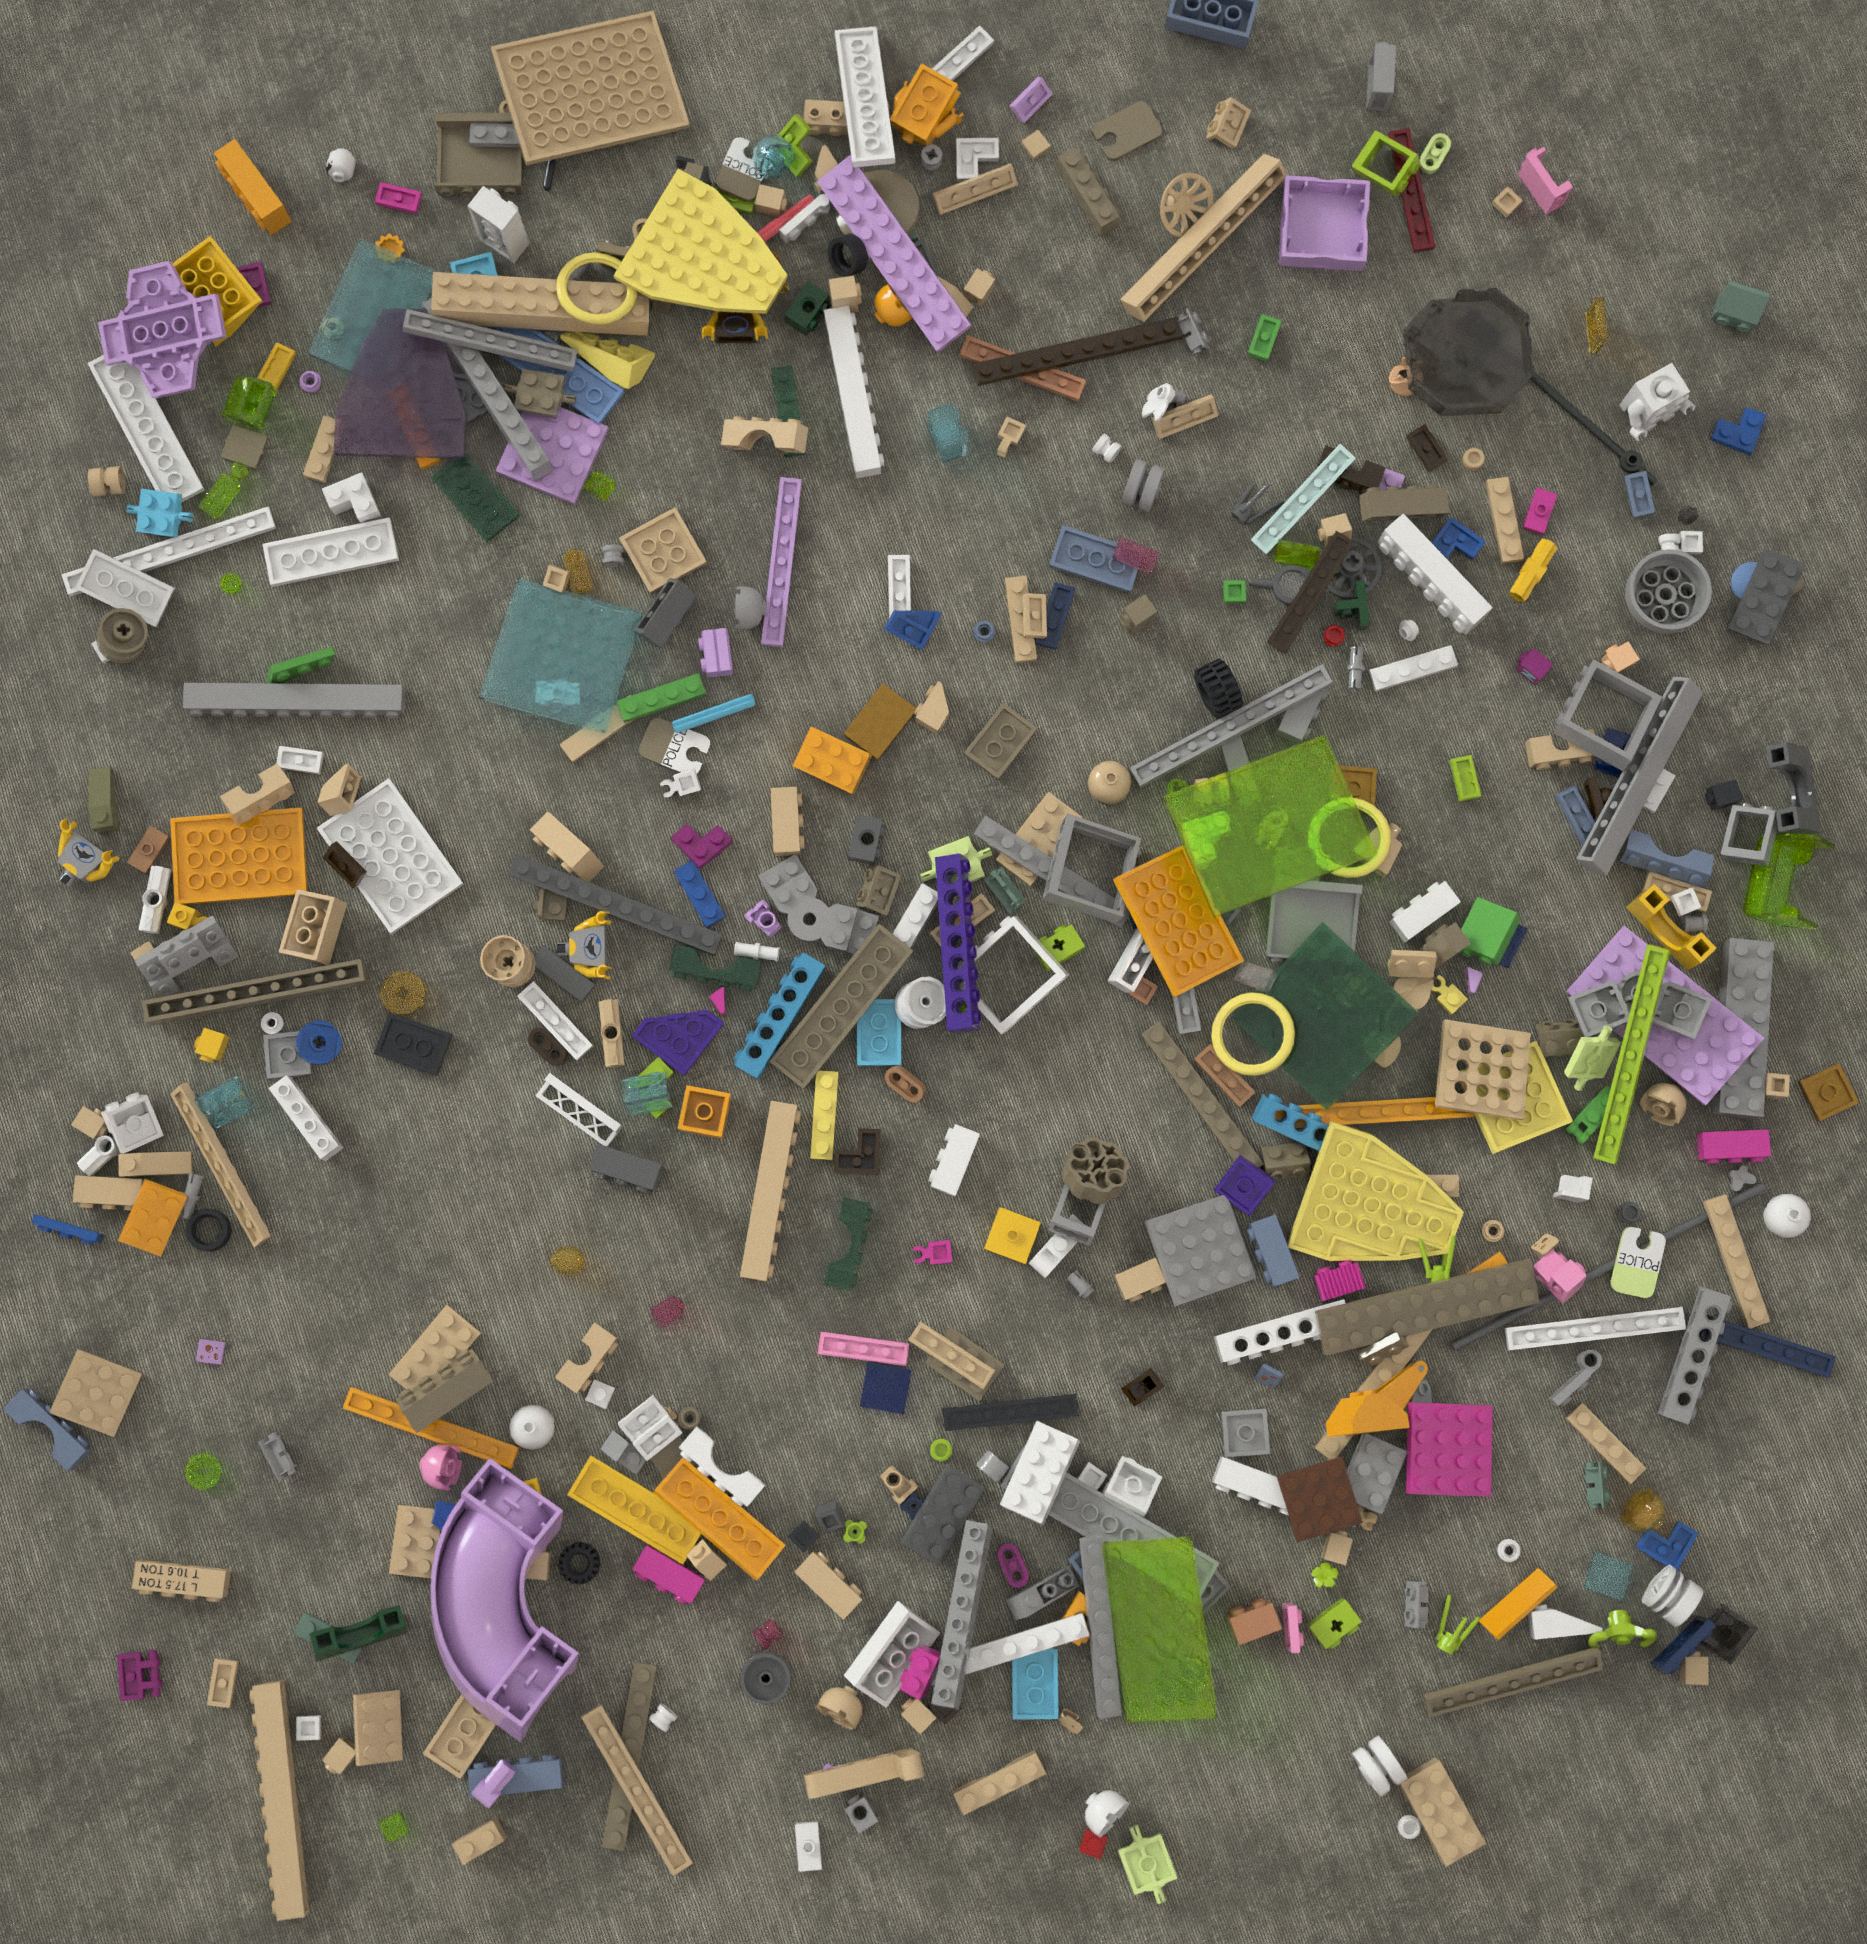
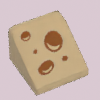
M1544 1234L1531 1246V1249L1542 1259L1550 1250H1554L1558 1246L1559 1239L1550 1234Z

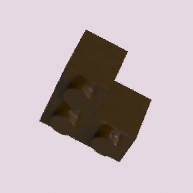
M858 1128L857 1150H835L834 1173L879 1176L881 1130Z

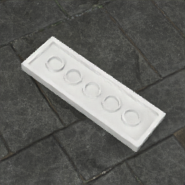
M390 517L262 544L269 581L272 587L399 561Z

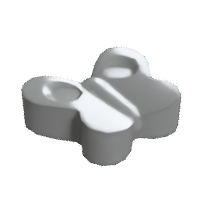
M1745 1165L1740 1166L1737 1171L1731 1170L1728 1172V1177L1731 1178V1190L1734 1192L1741 1190L1743 1184H1754L1756 1182V1177L1748 1172V1168Z

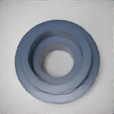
M981 621L974 627V637L979 642H989L994 638L995 628L990 622ZM986 629L988 634L983 636L980 631Z

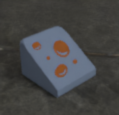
M1261 1364L1254 1379L1270 1388H1275L1282 1379L1283 1373L1267 1364Z

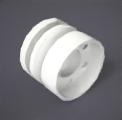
M1668 1565L1652 1579L1644 1593L1642 1603L1648 1607L1651 1606L1654 1612L1663 1609L1662 1618L1672 1626L1678 1627L1687 1620L1699 1604L1703 1595V1589L1689 1579L1682 1583L1684 1574L1681 1572L1676 1573V1568Z

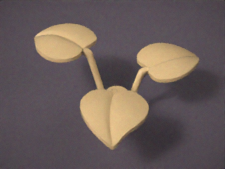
M1347 973L1332 978V989L1338 1002L1348 1009H1359L1363 1004V1000H1378L1380 1009L1386 1012L1381 1032L1372 1031L1365 1038L1364 1047L1368 1056L1378 1065L1385 1068L1395 1061L1401 1049L1399 1035L1395 1031L1385 1032L1391 1011L1398 1005L1399 1000H1401L1405 1008L1410 1010H1418L1424 1007L1429 1000L1434 980L1432 978L1401 977L1395 982L1393 986L1394 991H1386L1382 996L1366 997L1370 991L1367 979L1357 973Z

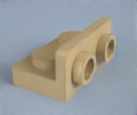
M1231 97L1219 102L1215 109L1216 115L1207 128L1208 134L1206 139L1212 140L1216 138L1233 149L1237 146L1251 110Z

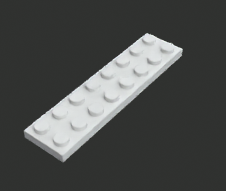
M866 27L835 30L852 166L864 167L895 164L877 28Z
M104 355L87 363L156 491L182 494V502L205 491L160 405L155 398L151 397L140 376V370L128 362L111 366L106 365Z

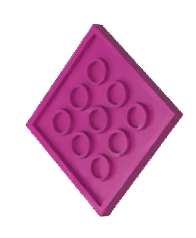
M1408 1402L1409 1428H1407L1406 1494L1491 1497L1493 1406Z

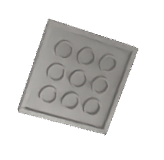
M1224 1195L1145 1221L1174 1307L1256 1279L1230 1202Z

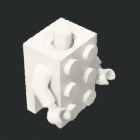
M1673 363L1636 382L1620 403L1623 412L1628 410L1632 426L1630 434L1637 441H1639L1640 434L1646 437L1647 432L1653 429L1658 421L1663 420L1665 422L1671 419L1679 409L1685 415L1687 414L1686 410L1688 407L1692 411L1695 409V405L1688 399L1690 390Z

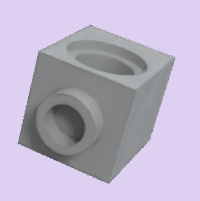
M856 1794L847 1800L848 1804L845 1806V1811L858 1834L878 1822L879 1818L865 1794L862 1796ZM857 1806L866 1808L867 1814L864 1817H857L854 1814V1809Z

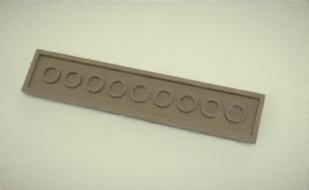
M1528 1258L1316 1310L1315 1315L1323 1354L1327 1356L1374 1344L1396 1332L1404 1337L1540 1302L1532 1260Z

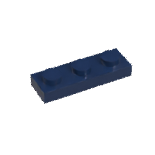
M1057 582L1054 583L1046 608L1047 637L1044 639L1037 638V645L1053 650L1057 649L1075 588Z

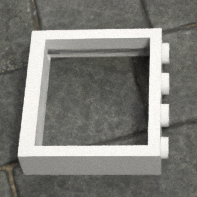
M1018 916L1006 917L999 924L1001 928L996 933L991 931L983 939L985 943L980 947L975 946L977 957L974 960L979 959L1012 927H1015L1056 974L1003 1022L997 1018L980 998L978 1009L1001 1034H1005L1069 976L1068 972ZM960 961L958 963V970L964 966V962ZM965 981L962 982L959 986L962 990H964L966 986Z

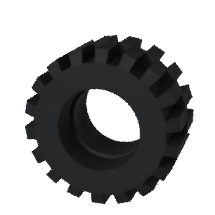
M1218 658L1194 670V679L1198 692L1205 706L1214 717L1219 719L1243 707L1242 693L1237 680L1223 660Z

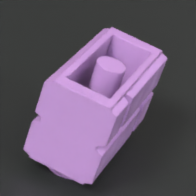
M720 628L701 631L702 638H698L699 649L704 651L705 659H701L702 672H706L709 678L733 675L728 629Z

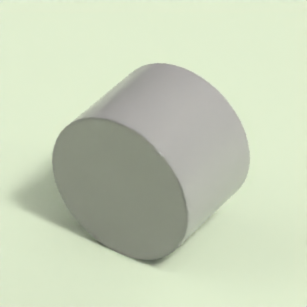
M989 1450L976 1464L978 1468L996 1483L1009 1470V1467Z

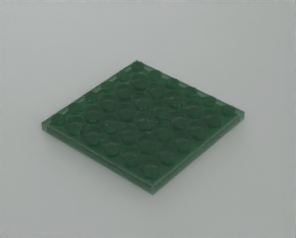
M1324 922L1310 934L1256 991V993H1263L1274 997L1289 1011L1294 1023L1295 1039L1290 1055L1281 1066L1326 1110L1340 1098L1420 1014ZM1254 1003L1243 1005L1232 1019L1273 1058L1280 1050L1284 1038V1030L1280 1018L1267 1006Z

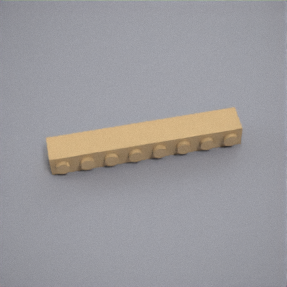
M771 1101L740 1273L742 1278L767 1282L768 1277L772 1278L774 1264H771L772 1255L776 1256L778 1242L774 1241L776 1233L780 1234L782 1220H778L780 1211L784 1212L786 1198H782L783 1190H788L790 1177L786 1176L787 1167L792 1168L794 1155L790 1154L791 1145H796L797 1133L794 1132L795 1124L800 1123L801 1111H798V1106L794 1104Z

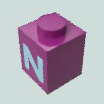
M1533 648L1529 653L1525 651L1517 661L1520 664L1516 670L1536 685L1553 666V663Z

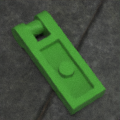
M1607 1085L1573 1119V1122L1565 1128L1569 1134L1572 1133L1577 1138L1576 1141L1581 1145L1603 1121L1610 1088ZM1580 1123L1586 1127L1584 1131L1578 1128Z

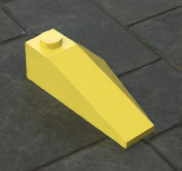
M567 331L561 334L560 337L572 349H576L579 355L610 381L619 384L622 388L629 389L640 383L655 357L654 352L638 345L622 346L618 344V340H599L598 335L588 332Z

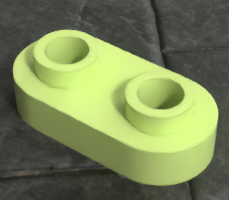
M1438 133L1430 139L1420 157L1419 168L1422 172L1433 174L1439 169L1451 146V140L1447 135ZM1436 145H1441L1442 149H1438ZM1426 162L1432 163V166H1427Z

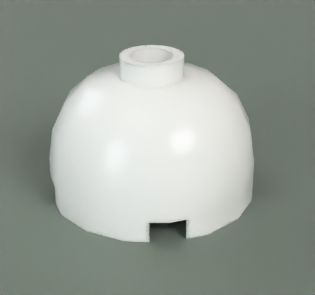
M1780 1194L1773 1197L1763 1212L1764 1222L1768 1230L1781 1238H1793L1802 1234L1808 1228L1811 1221V1211L1807 1203L1801 1197L1793 1194Z
M539 1405L521 1407L514 1413L509 1427L514 1442L523 1449L529 1450L544 1447L550 1442L555 1431L553 1416L547 1409Z
M1111 1790L1102 1791L1098 1795L1094 1792L1086 1801L1088 1805L1085 1811L1087 1826L1098 1837H1102L1114 1826L1115 1820L1121 1818L1127 1810L1129 1803L1119 1793Z

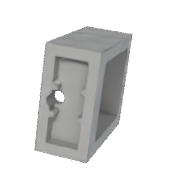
M1387 42L1375 43L1368 63L1366 110H1388L1394 94L1396 45H1390Z
M1740 803V806L1732 805L1721 856L1726 861L1769 867L1778 829L1776 810L1769 806L1754 808L1746 803ZM1740 815L1768 818L1761 851L1732 847Z
M1065 1183L1048 1231L1090 1246L1106 1202L1098 1205L1091 1227L1060 1216L1068 1191H1071Z

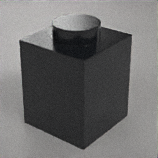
M1737 779L1713 785L1705 793L1706 803L1708 806H1711L1712 811L1736 805L1743 800Z

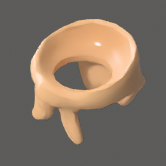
M1402 357V364L1395 366L1390 373L1389 384L1391 389L1402 396L1412 395L1419 390L1422 383V375L1420 372H1417L1419 371L1417 367L1422 362H1414L1413 370V364L1411 368V364H1408V359ZM1403 370H1410L1414 377L1416 376V379H1406L1398 374Z

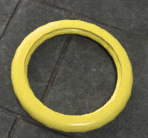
M597 252L585 253L567 262L561 269L556 282L557 297L565 310L580 321L597 325L612 323L628 314L636 302L638 291L627 286V295L624 302L619 308L606 314H592L576 307L570 300L567 292V281L575 269L587 263H602L612 266L617 270L622 262L614 256Z
M1340 798L1324 805L1315 814L1308 831V844L1311 854L1323 869L1335 876L1358 878L1373 872L1385 861L1391 846V830L1382 812L1373 804L1357 798ZM1344 808L1361 810L1372 817L1378 825L1380 831L1379 849L1370 861L1361 866H1339L1330 861L1321 849L1319 843L1320 828L1324 820L1337 810Z
M1251 992L1240 994L1230 999L1221 1007L1212 1024L1211 1038L1216 1055L1225 1066L1242 1075L1257 1076L1269 1073L1284 1063L1294 1045L1295 1029L1289 1011L1281 1002L1269 995ZM1251 1003L1261 1004L1273 1010L1280 1018L1284 1030L1283 1043L1277 1054L1269 1061L1256 1065L1244 1064L1234 1059L1226 1050L1222 1038L1223 1026L1230 1013L1242 1005Z

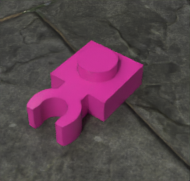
M950 1240L928 1242V1249H924L921 1246L913 1247V1251L922 1252V1257L914 1259V1263H922L925 1259H930V1265L952 1263Z

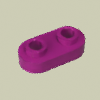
M1011 1543L1001 1545L997 1551V1558L1007 1582L1015 1588L1024 1586L1028 1581L1029 1574L1018 1548ZM1006 1550L1012 1551L1010 1559L1004 1557ZM1016 1571L1021 1573L1019 1580L1013 1578V1573Z

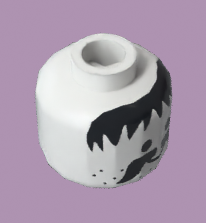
M336 149L328 155L326 172L336 182L350 180L353 177L356 160L348 150Z

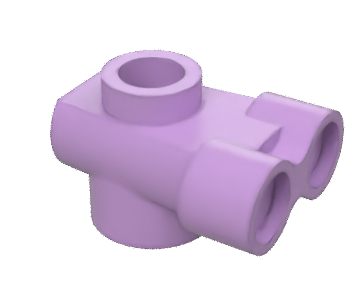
M761 900L744 917L750 924L755 923L769 937H772L782 926L770 911L771 907L765 900Z

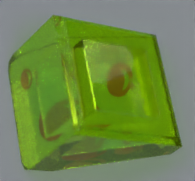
M595 470L583 488L599 499L606 501L615 489L616 483L609 476Z

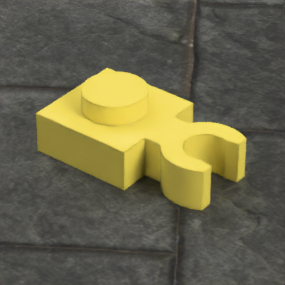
M1438 975L1436 979L1440 982V986L1435 987L1433 985L1431 991L1440 995L1436 1000L1452 1015L1468 999L1453 983L1447 987L1445 979Z

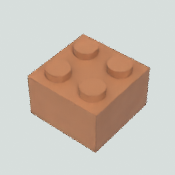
M1258 1598L1250 1602L1251 1606L1244 1608L1240 1605L1229 1609L1230 1614L1225 1615L1233 1639L1238 1645L1282 1629L1272 1602Z

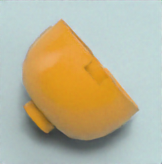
M889 283L878 291L874 299V307L877 311L874 315L881 324L886 322L889 326L898 327L903 326L913 318Z

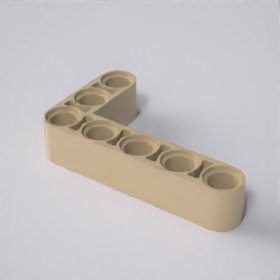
M908 1748L807 1773L804 1775L808 1798L813 1799L897 1777L904 1781L918 1779L924 1776L920 1753L913 1748Z

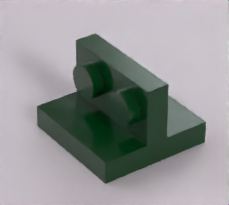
M1364 580L1355 582L1353 586L1354 599L1336 601L1333 607L1334 616H1339L1340 619L1351 618L1353 614H1356L1358 631L1366 630L1370 624Z

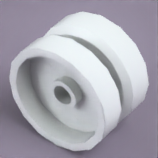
M920 977L903 985L896 994L894 1001L895 1011L898 1018L908 1027L924 1029L943 1020L946 1016L944 985L935 978Z
M1377 1735L1368 1742V1746L1374 1755L1373 1757L1362 1747L1351 1754L1366 1781L1382 1797L1390 1791V1784L1385 1777L1386 1775L1396 1785L1405 1781L1407 1776L1387 1745Z

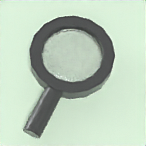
M1295 564L1286 565L1278 570L1273 579L1250 578V586L1272 588L1276 599L1282 604L1290 606L1308 577L1309 571Z

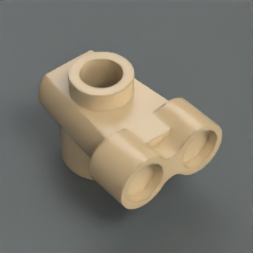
M892 1465L880 1475V1478L894 1496L892 1498L898 1505L918 1487L912 1479L909 1481ZM894 1474L898 1477L896 1483L889 1481L890 1475Z

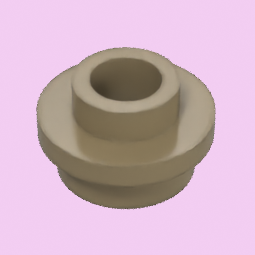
M685 1407L678 1414V1423L684 1429H694L700 1422V1414L693 1407ZM686 1414H690L693 1418L690 1423L685 1421Z

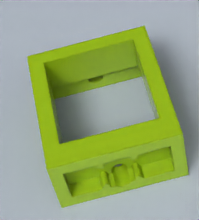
M1375 130L1351 167L1356 175L1397 197L1399 193L1406 189L1410 176L1418 171L1420 159L1415 152ZM1383 144L1408 158L1392 183L1368 170L1369 165Z

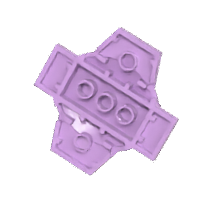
M170 261L129 270L126 298L129 299L127 307L124 311H120L117 318L98 322L105 364L111 366L128 362L130 365L138 368L151 397L155 399L195 390L199 356L206 345L211 344V341L226 338L219 295L212 294L197 298L188 292L173 263Z

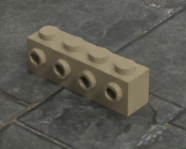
M1075 147L1058 157L1057 169L1098 235L1102 236L1118 227L1120 211L1115 204L1112 205L1106 188H1101L1098 183V176L1093 169L1090 170L1088 167V161L1084 153H1080Z
M1436 484L1428 485L1422 489H1419L1418 485L1408 486L1406 489L1401 490L1399 486L1386 488L1387 490L1373 487L1368 488L1366 493L1359 496L1362 521L1396 520L1402 514L1408 519L1439 518L1450 513L1447 487L1439 488Z

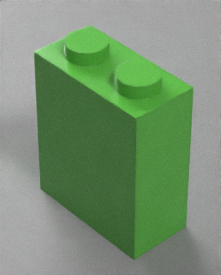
M1477 897L1461 928L1471 944L1459 953L1469 958L1471 955L1477 957L1483 964L1490 965L1492 963L1498 966L1521 921L1518 913Z

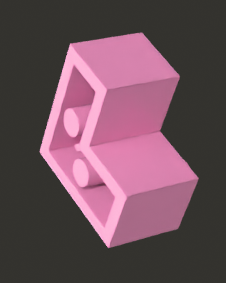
M1553 1249L1533 1266L1535 1277L1562 1304L1583 1286L1587 1276L1581 1264L1578 1262L1574 1263L1571 1259L1567 1262V1259L1560 1252L1556 1253Z

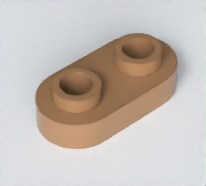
M894 1065L885 1073L887 1085L907 1101L915 1103L924 1097L926 1093L925 1085L904 1067ZM895 1073H898L901 1078H898ZM913 1086L918 1089V1092L914 1091Z

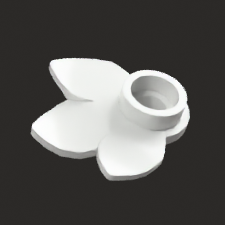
M1165 383L1150 392L1147 397L1148 402L1145 403L1142 409L1143 418L1153 413L1157 422L1161 419L1168 408V404L1171 403L1175 396V390L1170 384Z

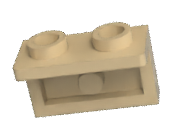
M1392 950L1391 957L1387 963L1389 976L1433 978L1437 958L1436 952Z

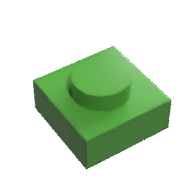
M1245 580L1223 581L1224 604L1246 602Z

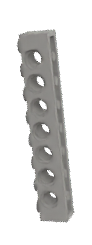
M968 1520L965 1523L931 1704L959 1710L993 1527L989 1524Z

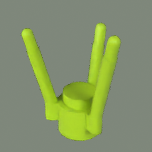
M1454 1235L1451 1237L1448 1253L1442 1255V1265H1433V1269L1430 1268L1423 1239H1419L1420 1250L1426 1269V1278H1431V1282L1450 1278V1268L1456 1240Z
M1447 1595L1439 1632L1435 1639L1439 1641L1436 1645L1438 1648L1453 1655L1454 1651L1458 1650L1461 1643L1479 1622L1480 1617H1476L1460 1637L1458 1636L1467 1622L1466 1617L1462 1619L1454 1634L1446 1631L1444 1635L1452 1598L1451 1595Z

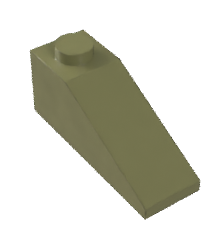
M111 766L89 770V816L91 829L98 834L120 830Z

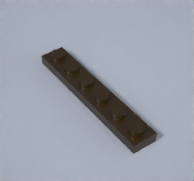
M1338 531L1334 533L1268 639V644L1286 654L1355 541Z

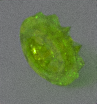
M199 1453L191 1457L187 1462L185 1477L192 1487L201 1490L213 1487L220 1479L222 1468L220 1467L219 1460L212 1454ZM202 1465H205V1468L212 1469L211 1472L206 1473L205 1478H203L202 1474L195 1473L198 1469H202Z

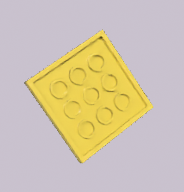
M1537 1041L1530 1043L1524 1119L1520 1121L1474 1113L1492 1154L1573 1122ZM1511 1051L1504 1053L1502 1055L1505 1057H1510ZM1483 1064L1478 1066V1072L1486 1076L1488 1074L1487 1067ZM1500 1068V1076L1508 1079L1509 1071L1506 1068ZM1477 1086L1476 1093L1480 1097H1485V1088ZM1499 1089L1498 1097L1501 1100H1507V1092Z

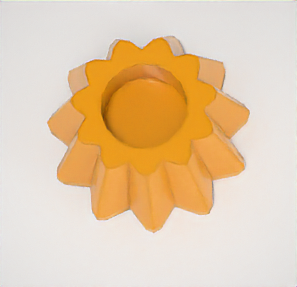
M389 233L386 237L380 236V241L375 242L377 248L374 251L378 253V259L384 260L385 264L390 262L396 263L397 260L402 259L401 255L405 252L403 248L404 242L399 241L398 235L392 237Z

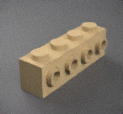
M805 100L804 121L812 129L809 133L810 135H819L820 133L830 134L831 136L848 135L844 102Z

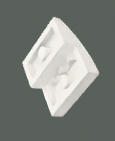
M654 1395L618 1422V1426L628 1436L646 1461L682 1434L680 1428Z

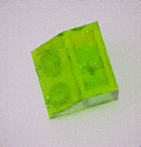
M252 376L236 377L221 417L262 430L277 391L270 382Z

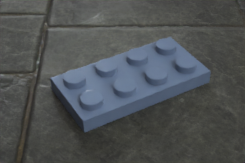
M1062 525L1049 567L1131 593L1144 551Z

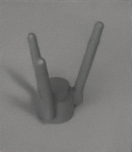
M1254 484L1250 485L1231 512L1238 523L1243 525L1246 522L1249 525L1253 520L1284 504V501L1281 500L1252 515L1254 510L1251 505L1270 487V484H1266L1248 503H1244L1255 487Z

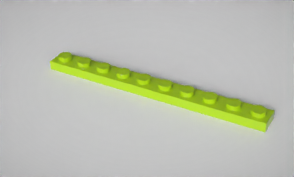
M1648 944L1646 947L1593 1157L1611 1164H1617L1671 952L1669 949Z

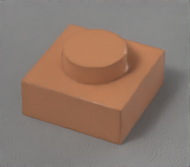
M1142 977L1135 991L1128 992L1127 994L1147 1005L1158 986Z

